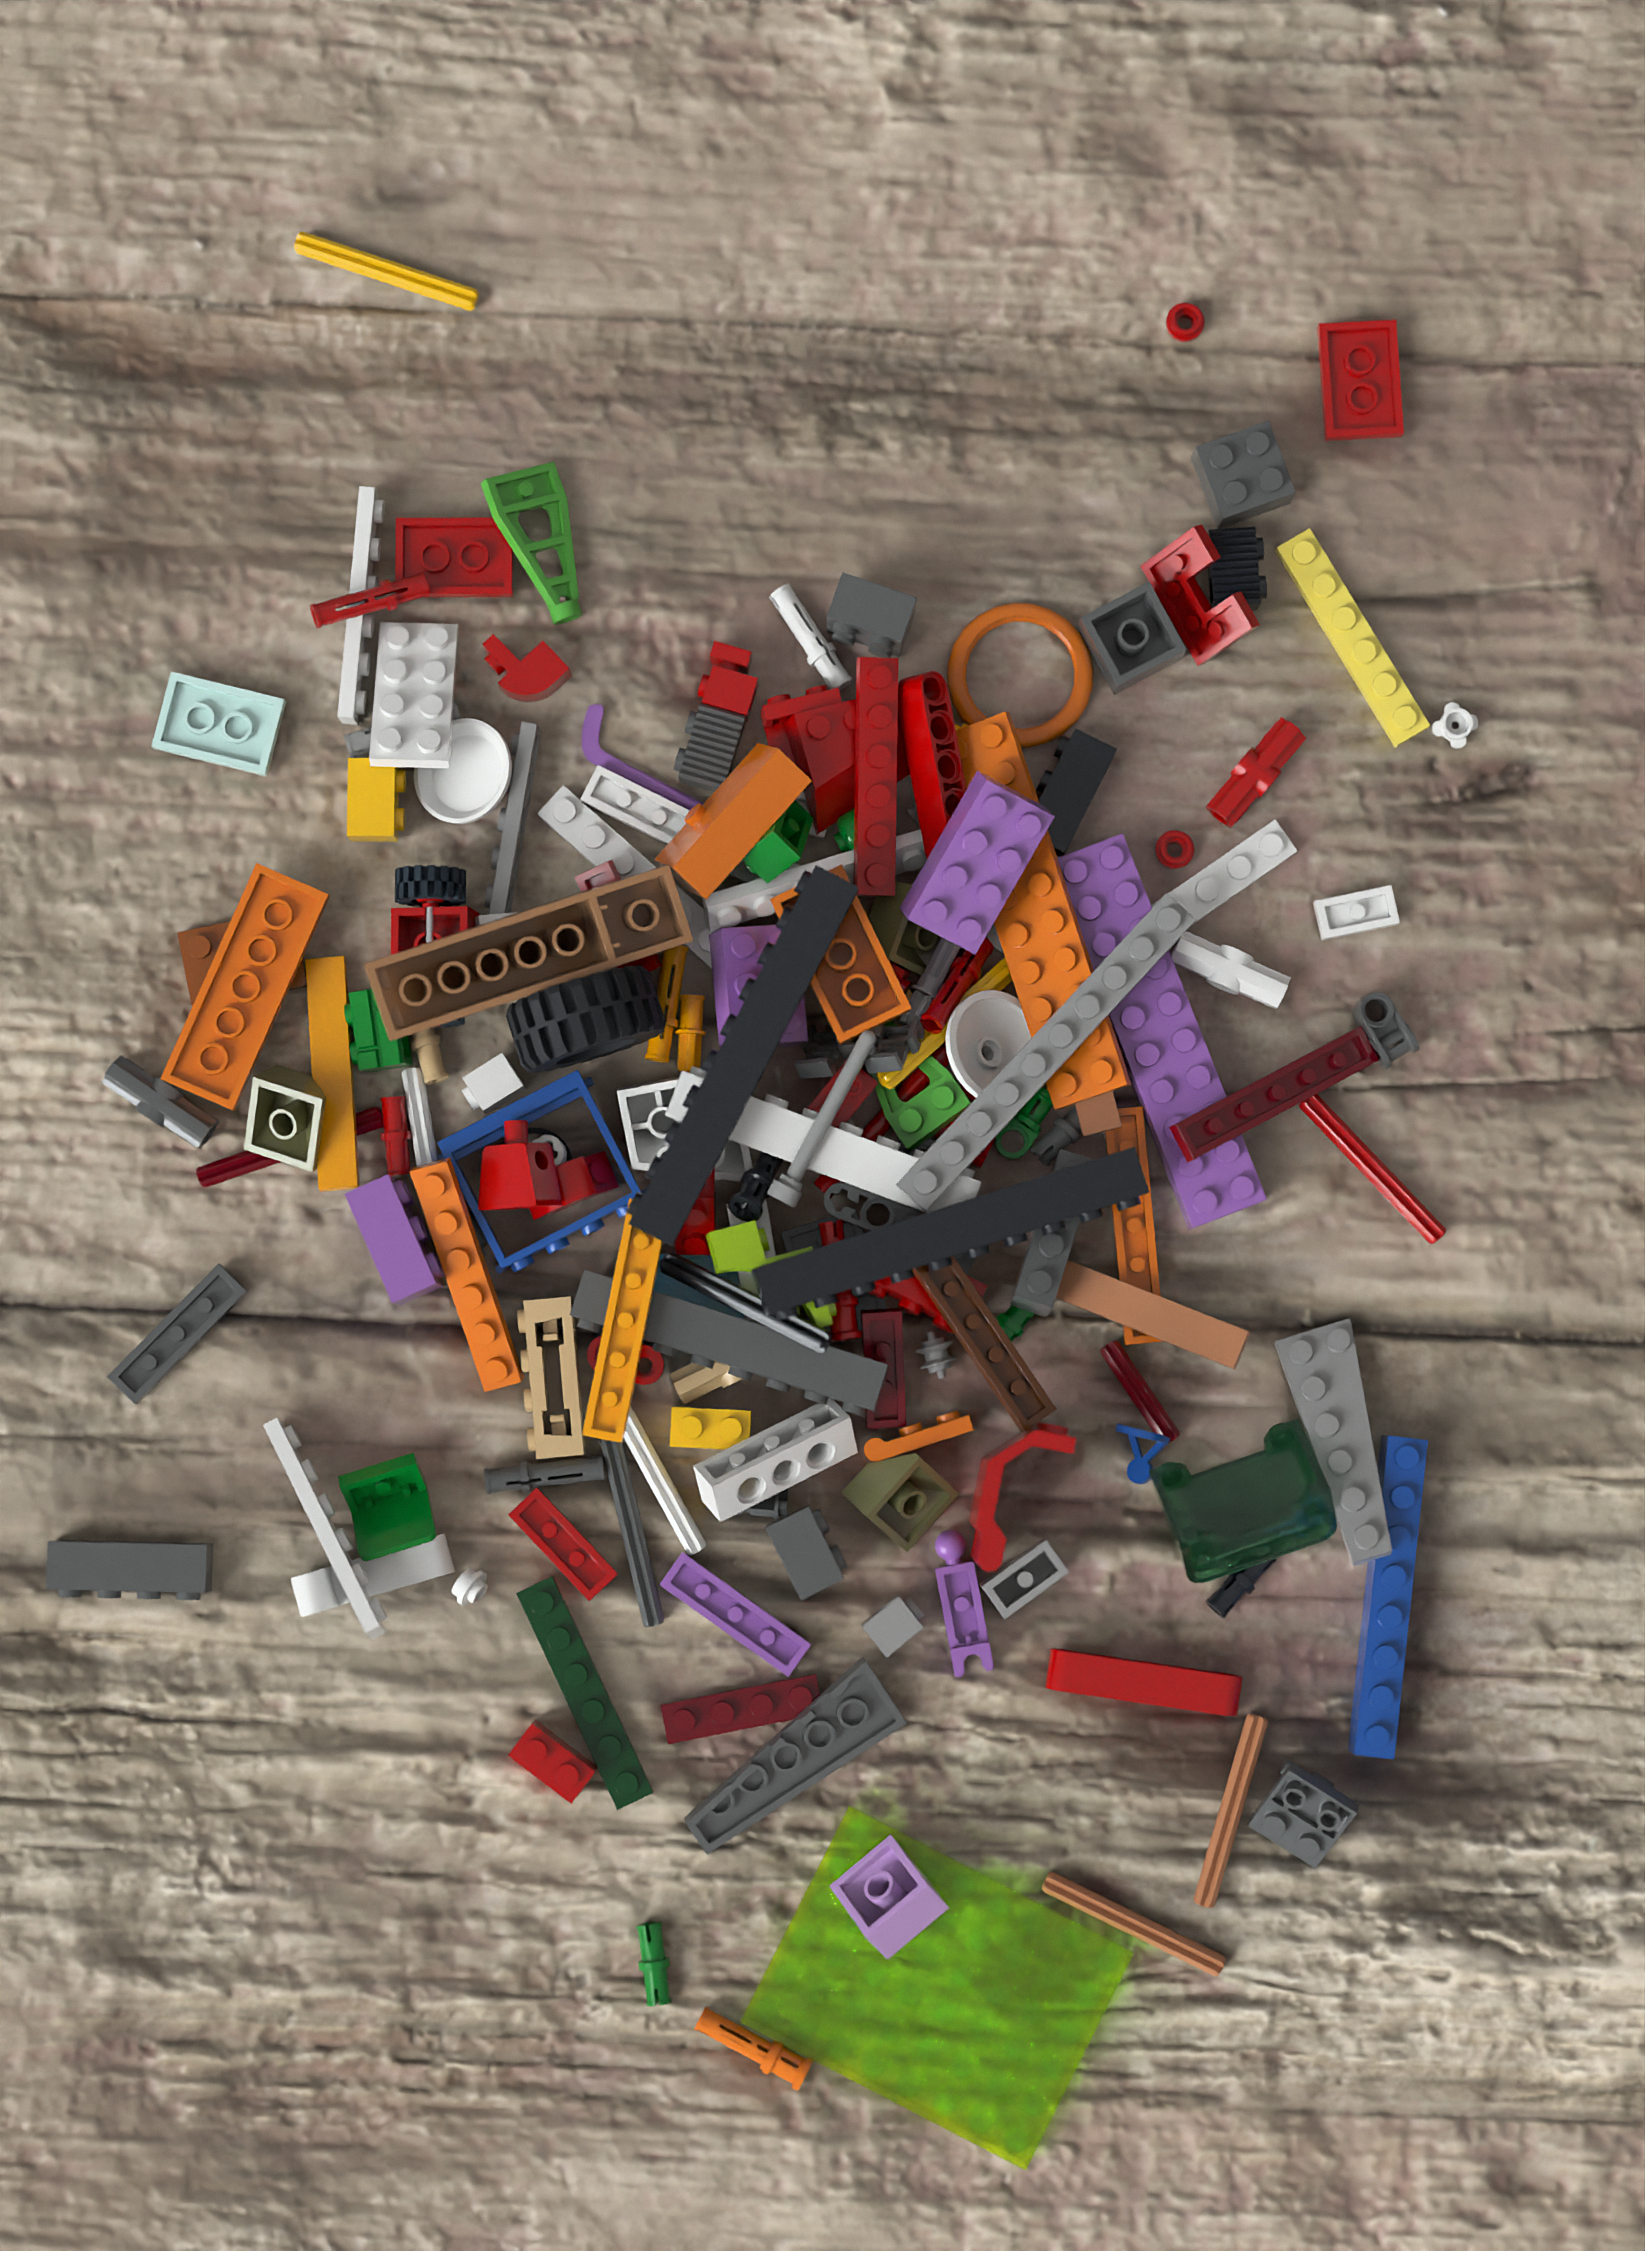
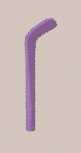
M599 704L589 705L582 730V749L589 762L596 766L599 765L688 810H691L699 803L701 805L704 804L696 798L604 752L599 745L604 707Z

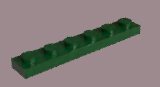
M554 1576L516 1593L617 1810L652 1794L654 1790Z

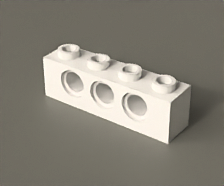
M828 1398L826 1405L818 1403L693 1465L702 1502L722 1522L858 1453L850 1416L833 1399Z

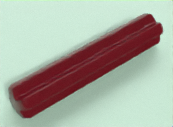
M1113 1340L1103 1346L1100 1354L1152 1431L1169 1437L1170 1441L1168 1444L1177 1439L1180 1435L1179 1430L1119 1341Z

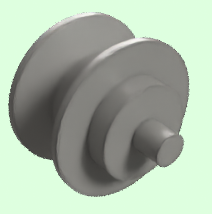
M934 1331L927 1333L928 1341L922 1342V1349L915 1350V1353L924 1354L926 1362L920 1367V1370L928 1368L929 1373L937 1371L938 1378L941 1379L946 1377L944 1369L951 1368V1361L958 1360V1358L949 1356L947 1351L953 1340L945 1342L944 1337L936 1339Z

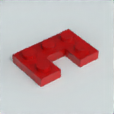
M1202 524L1192 527L1140 566L1197 666L1207 663L1260 626L1241 591L1232 594L1212 608L1194 578L1221 558Z

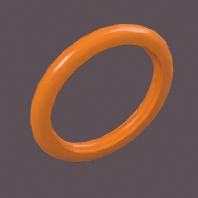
M1009 603L985 611L964 627L953 644L947 666V684L951 701L959 716L967 725L987 719L988 717L977 708L971 698L966 681L967 663L977 642L990 630L1011 622H1030L1043 626L1053 632L1065 644L1071 655L1074 667V685L1067 703L1051 720L1035 727L1015 728L1021 747L1028 748L1046 744L1058 738L1078 721L1090 699L1093 689L1094 668L1090 651L1081 633L1068 619L1052 609L1033 603Z

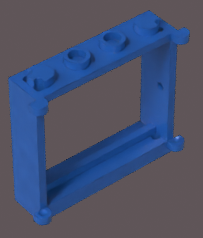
M578 1070L437 1142L442 1154L438 1155V1158L442 1160L450 1157L461 1191L499 1265L495 1266L498 1274L510 1268L516 1273L535 1263L532 1256L545 1249L550 1255L570 1245L568 1237L582 1231L584 1237L598 1231L605 1226L603 1219L617 1213L619 1218L626 1216L629 1199H633L637 1191L642 1194L646 1191V1189L640 1190L588 1089L594 1085L591 1076L583 1080ZM583 1096L632 1193L507 1257L484 1211L478 1210V1199L458 1161L505 1137L504 1121L528 1120V1124Z

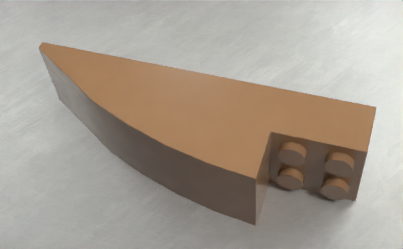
M665 865L368 962L364 964L388 1039L392 1041L528 996L553 985L601 972L694 940L670 866Z

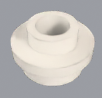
M468 1568L460 1575L452 1588V1594L457 1597V1602L460 1605L466 1606L470 1602L476 1604L483 1597L488 1588V1585L485 1583L487 1574L482 1570L476 1572L474 1569Z

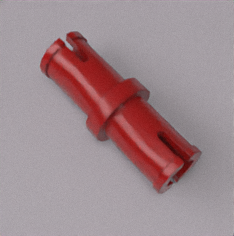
M405 1096L380 1098L384 1133H380L381 1141H385L386 1173L391 1176L410 1174L411 1170L408 1139H412L411 1131H407Z

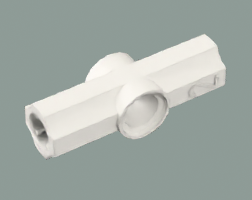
M1187 931L1178 939L1171 954L1175 965L1206 978V982L1231 994L1238 995L1240 993L1274 1009L1278 1008L1291 977L1254 962L1252 956L1228 945H1221L1220 947Z

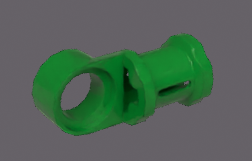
M1041 1087L996 1136L995 1149L1002 1158L1017 1160L1027 1153L1042 1130L1040 1124L1051 1108L1054 1107L1049 1091ZM1039 1102L1040 1104L1033 1115H1030L1029 1113L1035 1104ZM1009 1131L1019 1133L1024 1140L1023 1148L1016 1153L1007 1152L1001 1144L1002 1136Z

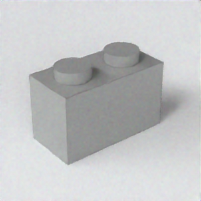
M1043 1538L979 1585L1002 1617L1006 1619L1067 1575L1069 1571L1047 1540Z

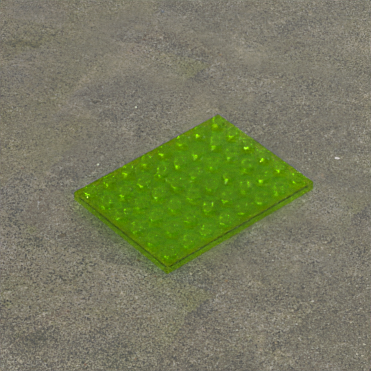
M849 1805L740 2022L1026 2170L1134 1952ZM891 1834L931 1882L949 1908L887 1960L867 1940L830 1888V1885Z

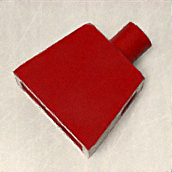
M528 1120L504 1121L505 1144L485 1146L482 1151L478 1210H514L562 1206L552 1146L549 1143L529 1142Z

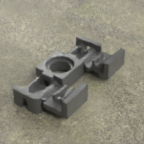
M914 1015L911 1025L886 1027L883 1024L871 1030L876 1035V1041L864 1062L868 1072L902 1071L908 1052L911 1050L912 1054L917 1053L921 1046L918 1039H923L925 1035L918 1016ZM815 1024L810 1025L807 1029L808 1041L801 1044L806 1055L805 1060H796L794 1063L800 1078L833 1076L836 1069L833 1064L835 1059H840V1056H842L844 1060H847L856 1044L855 1042L858 1041L860 1036L840 1045L834 1031L819 1033Z

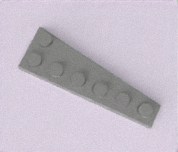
M1350 1318L1275 1341L1280 1362L1352 1565L1355 1566L1390 1555L1392 1553Z

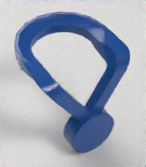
M1117 1423L1115 1431L1128 1434L1135 1457L1127 1467L1128 1478L1137 1484L1148 1483L1154 1473L1150 1461L1168 1444L1170 1438ZM1138 1437L1158 1442L1143 1456Z

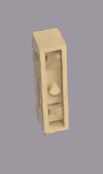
M571 1296L523 1301L524 1309L517 1310L519 1333H526L527 1349L520 1350L522 1372H529L530 1388H524L525 1411L533 1413L534 1425L532 1428H527L529 1452L536 1451V1459L586 1455L585 1436L582 1435L584 1420L575 1318L570 1316L574 1303ZM558 1319H562L564 1344L559 1345L564 1409H570L572 1435H567L566 1414L550 1415L552 1434H547L545 1411H550L545 1349L539 1345L538 1324L543 1323V1341L560 1340Z

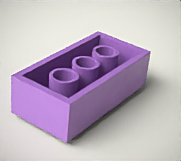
M977 770L902 902L900 910L908 920L976 955L1055 816L1045 806Z

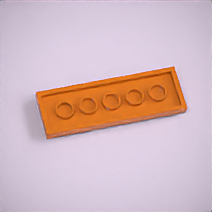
M256 863L163 1071L161 1080L230 1110H236L328 903L329 894Z

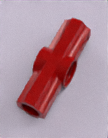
M1282 717L1275 722L1255 749L1251 747L1230 773L1232 776L1206 805L1205 808L1221 824L1231 829L1249 809L1253 801L1257 797L1261 798L1282 773L1280 769L1306 740L1301 730L1292 722Z

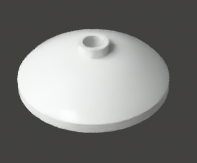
M987 990L975 993L960 1002L952 1012L947 1024L945 1038L947 1056L959 1082L970 1094L977 1098L1031 1039L1019 999L1005 992Z

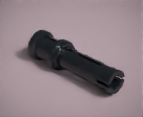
M761 1151L754 1167L744 1172L740 1179L741 1187L738 1193L732 1195L728 1202V1209L736 1218L745 1222L758 1221L763 1213L762 1204L766 1198L771 1197L767 1191L783 1163V1159Z

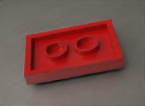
M1396 319L1319 323L1317 334L1325 441L1402 437L1404 434Z
M493 517L396 518L395 581L423 572L429 586L430 596L422 598L513 597V550L494 522ZM404 590L396 591L395 594L402 593Z

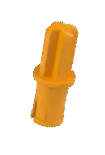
M685 994L680 995L679 1029L675 1030V1034L679 1035L677 1069L679 1072L685 1071L690 1073L692 1066L700 1069L702 1036H706V1031H702L705 996Z

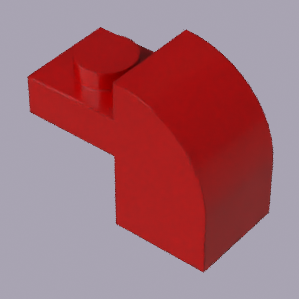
M494 634L482 644L485 652L488 654L484 661L497 675L500 676L503 672L506 673L498 682L500 690L508 697L517 701L536 702L551 696L572 677L570 668L544 641L539 643L521 661Z
M605 1151L584 1158L582 1156L555 1166L562 1206L529 1209L533 1220L618 1188V1183Z

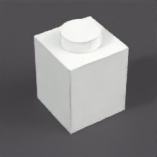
M500 1053L464 1076L462 1079L467 1087L461 1091L473 1110L481 1107L487 1114L526 1088L506 1056Z

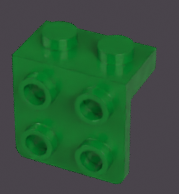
M414 1452L338 1476L339 1487L352 1514L358 1554L362 1561H371L430 1542L436 1538L437 1532L427 1482Z

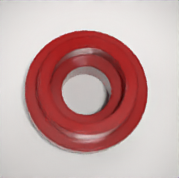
M1191 303L1175 305L1168 312L1166 318L1168 333L1172 338L1180 342H1190L1198 338L1205 324L1202 311ZM1187 318L1191 321L1192 326L1189 329H1182L1178 325V320Z
M1180 830L1165 832L1159 837L1155 846V854L1158 861L1169 869L1185 867L1192 860L1195 850L1190 836ZM1170 844L1179 845L1181 855L1178 857L1169 855L1167 847Z

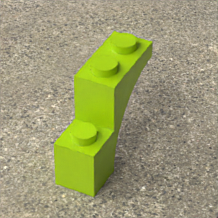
M755 1220L709 1232L706 1235L716 1274L733 1271L751 1273V1270L813 1250L812 1247L766 1259L764 1252L770 1250L764 1228L757 1229ZM814 1302L802 1305L810 1322L822 1328L832 1325L831 1316L837 1315L835 1303L817 1309Z

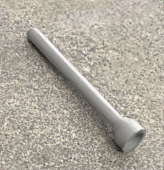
M865 1030L861 1033L786 1175L781 1174L778 1180H773L767 1191L769 1195L794 1208L796 1207L802 1196V1193L799 1192L802 1184L799 1182L876 1041V1035L873 1031Z

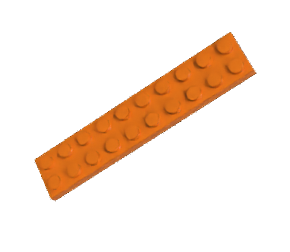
M1002 712L956 730L966 788H968L978 770L1039 803L1009 712ZM1048 829L994 922L1031 1038L1094 972ZM1109 1015L1046 1082L1055 1110H1060L1131 1085Z

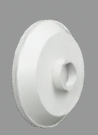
M471 718L453 720L449 768L414 767V786L421 804L434 817L453 824L471 823L488 815L501 802L510 783L512 761L508 745L495 728L483 721Z

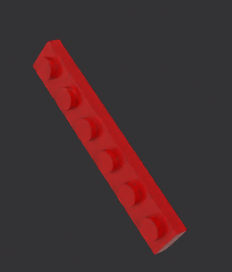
M857 658L853 884L859 887L857 893L859 896H895L899 658Z

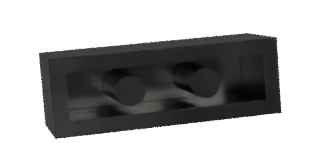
M1076 728L1071 738L1063 735L1053 755L1060 760L1053 772L1046 769L1036 791L1042 793L1039 804L1045 806L1055 816L1048 827V831L1056 856L1058 857L1065 855L1117 751L1116 748Z

